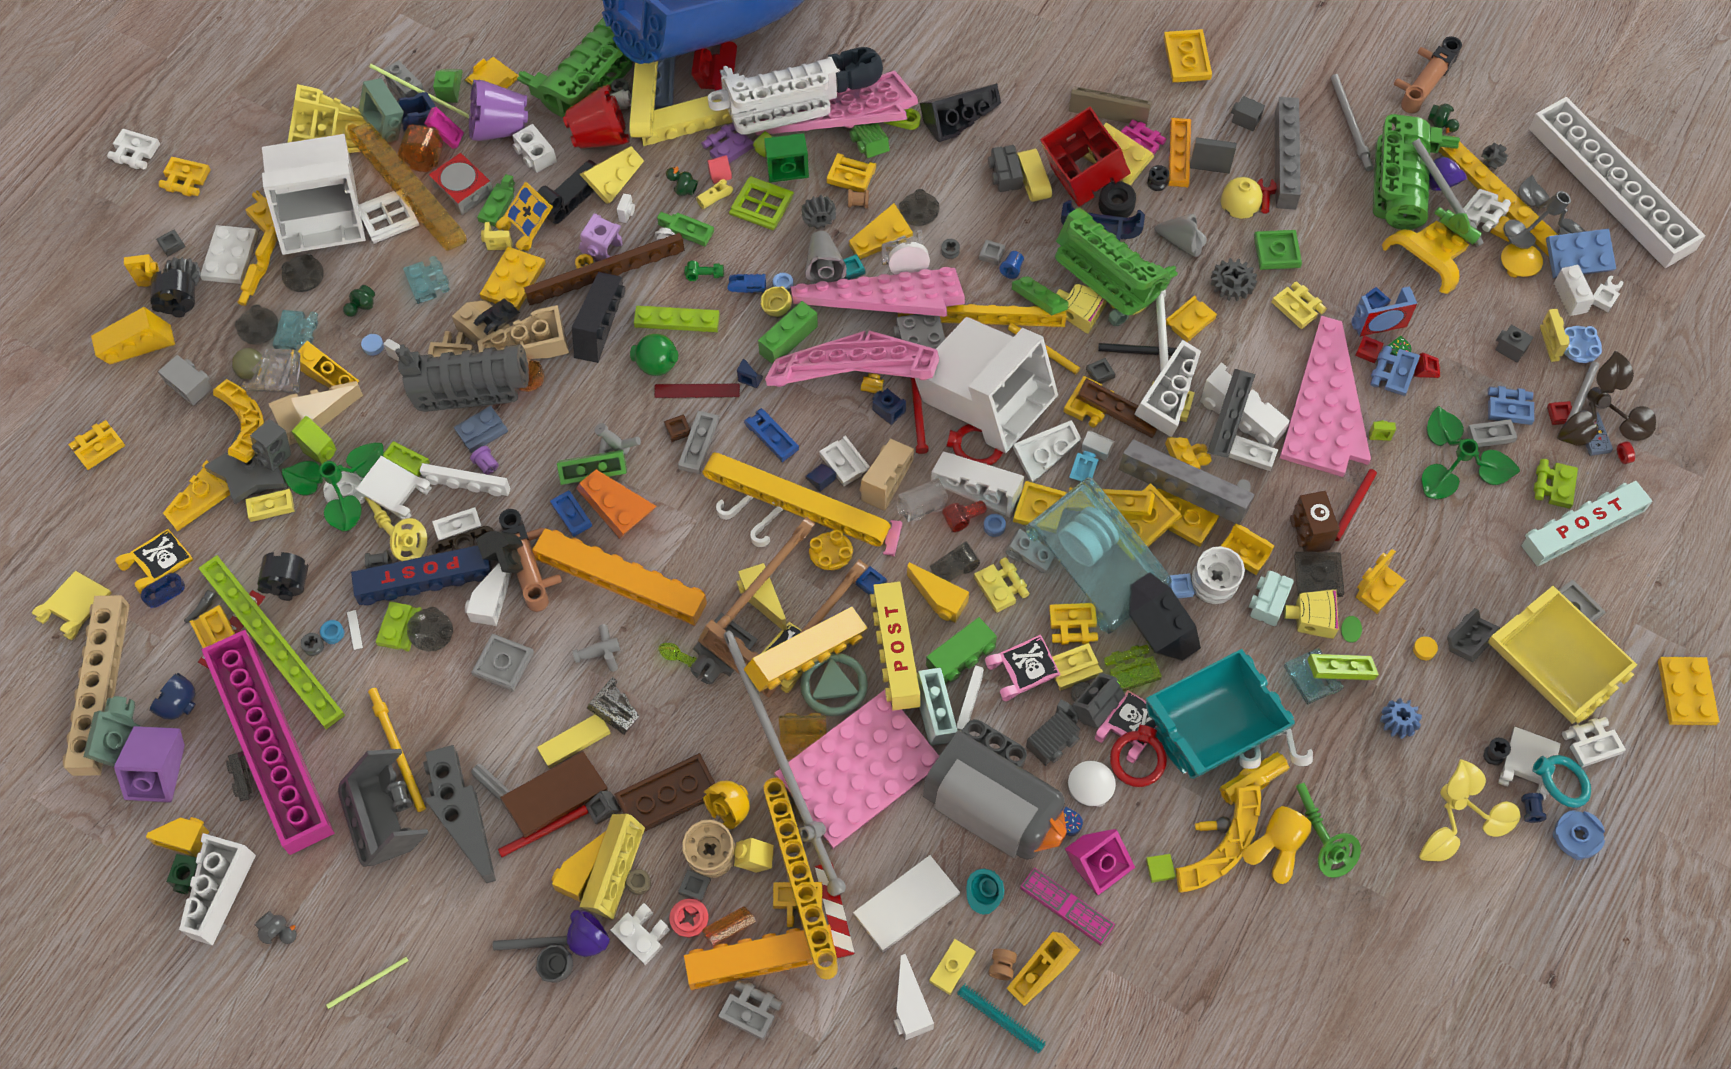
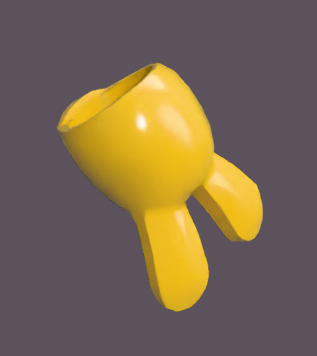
M1280 806L1271 815L1264 836L1255 840L1245 849L1243 859L1248 864L1256 865L1266 857L1273 847L1278 849L1280 853L1272 869V878L1279 884L1287 883L1293 875L1295 853L1305 843L1311 833V822L1301 813L1291 808Z

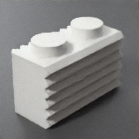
M1579 265L1562 268L1553 285H1555L1557 292H1559L1558 295L1562 299L1561 302H1564L1563 305L1567 309L1566 312H1568L1569 316L1587 313L1591 305H1593L1592 303L1595 298Z

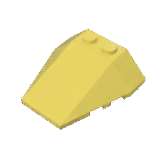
M297 84L287 143L345 134L349 153L371 152L373 132L360 114L359 109L353 106L350 108L342 104L341 100L337 98L332 99L324 95L323 91L317 88Z

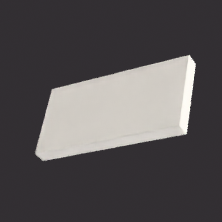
M929 855L855 910L853 915L880 950L885 952L960 895V891L931 855Z

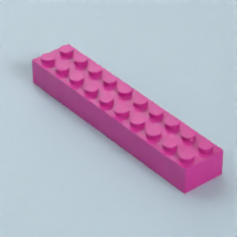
M243 630L201 649L282 847L289 855H292L335 834L250 635L246 630Z

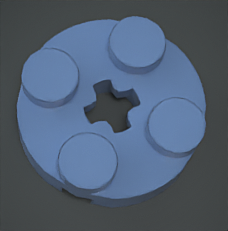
M1572 810L1565 813L1557 821L1553 831V838L1560 849L1573 859L1582 860L1583 858H1590L1596 855L1604 846V827L1593 814L1586 811L1582 813ZM1574 829L1578 832L1582 830L1585 833L1583 835L1584 840L1578 839L1575 836Z

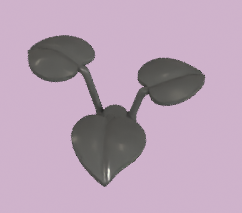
M1533 175L1520 185L1518 190L1519 197L1526 205L1530 207L1536 206L1538 209L1546 208V211L1528 228L1520 221L1514 219L1507 221L1503 227L1508 240L1513 245L1524 249L1533 246L1536 238L1530 231L1548 214L1553 216L1561 214L1558 226L1561 227L1558 231L1559 235L1586 232L1573 220L1564 219L1568 211L1566 207L1571 203L1570 196L1563 191H1558L1550 198L1546 191L1536 182Z

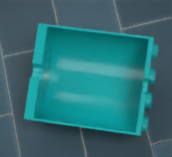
M1243 649L1146 698L1148 716L1155 720L1157 726L1154 728L1157 730V738L1163 744L1166 754L1173 764L1183 774L1188 772L1191 779L1205 774L1295 725L1292 713L1285 710L1276 692H1270L1267 689L1268 681L1266 677L1258 672L1250 655H1246Z

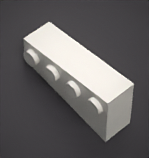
M1182 340L1141 401L1134 415L1172 437L1178 427L1201 351Z
M1222 362L1206 379L1200 400L1207 409L1213 410L1220 414L1232 378L1225 371L1227 367ZM1252 389L1238 427L1243 433H1248L1257 439L1260 444L1273 448L1286 432L1290 420L1269 402L1264 404L1259 394Z
M944 451L931 473V483L1009 518L1019 502L1024 481L1023 475Z
M203 833L201 853L197 855L196 863L198 865L195 877L191 879L190 886L192 889L190 897L186 900L179 930L193 940L213 945L256 855L245 845Z

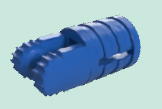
M766 274L730 275L727 289L731 292L764 293L766 291Z

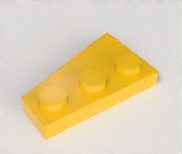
M893 203L851 238L849 246L853 253L857 254L861 260L912 238L913 232L895 203Z

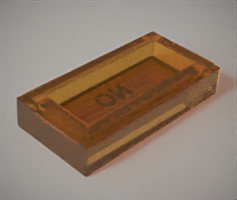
M743 906L703 928L702 932L704 937L714 946L754 924L756 921L753 914Z

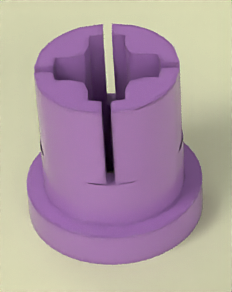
M482 446L472 453L470 460L473 464H477L484 474L489 475L499 467V464L490 454L491 450L489 447Z

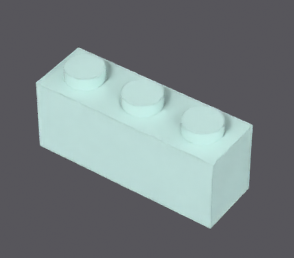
M941 668L918 671L919 708L928 742L931 746L949 743L958 730Z

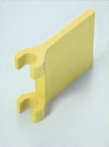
M75 571L44 604L37 606L32 611V614L37 616L35 619L42 624L47 622L51 613L67 621L61 626L60 630L65 633L64 637L73 640L82 624L90 617V606L94 602V596H109L111 591Z

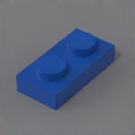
M570 490L550 501L552 507L573 537L592 527L590 519Z

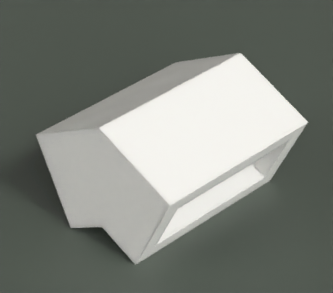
M1088 431L1081 451L1096 454L1095 457L1106 461L1115 441L1093 431Z

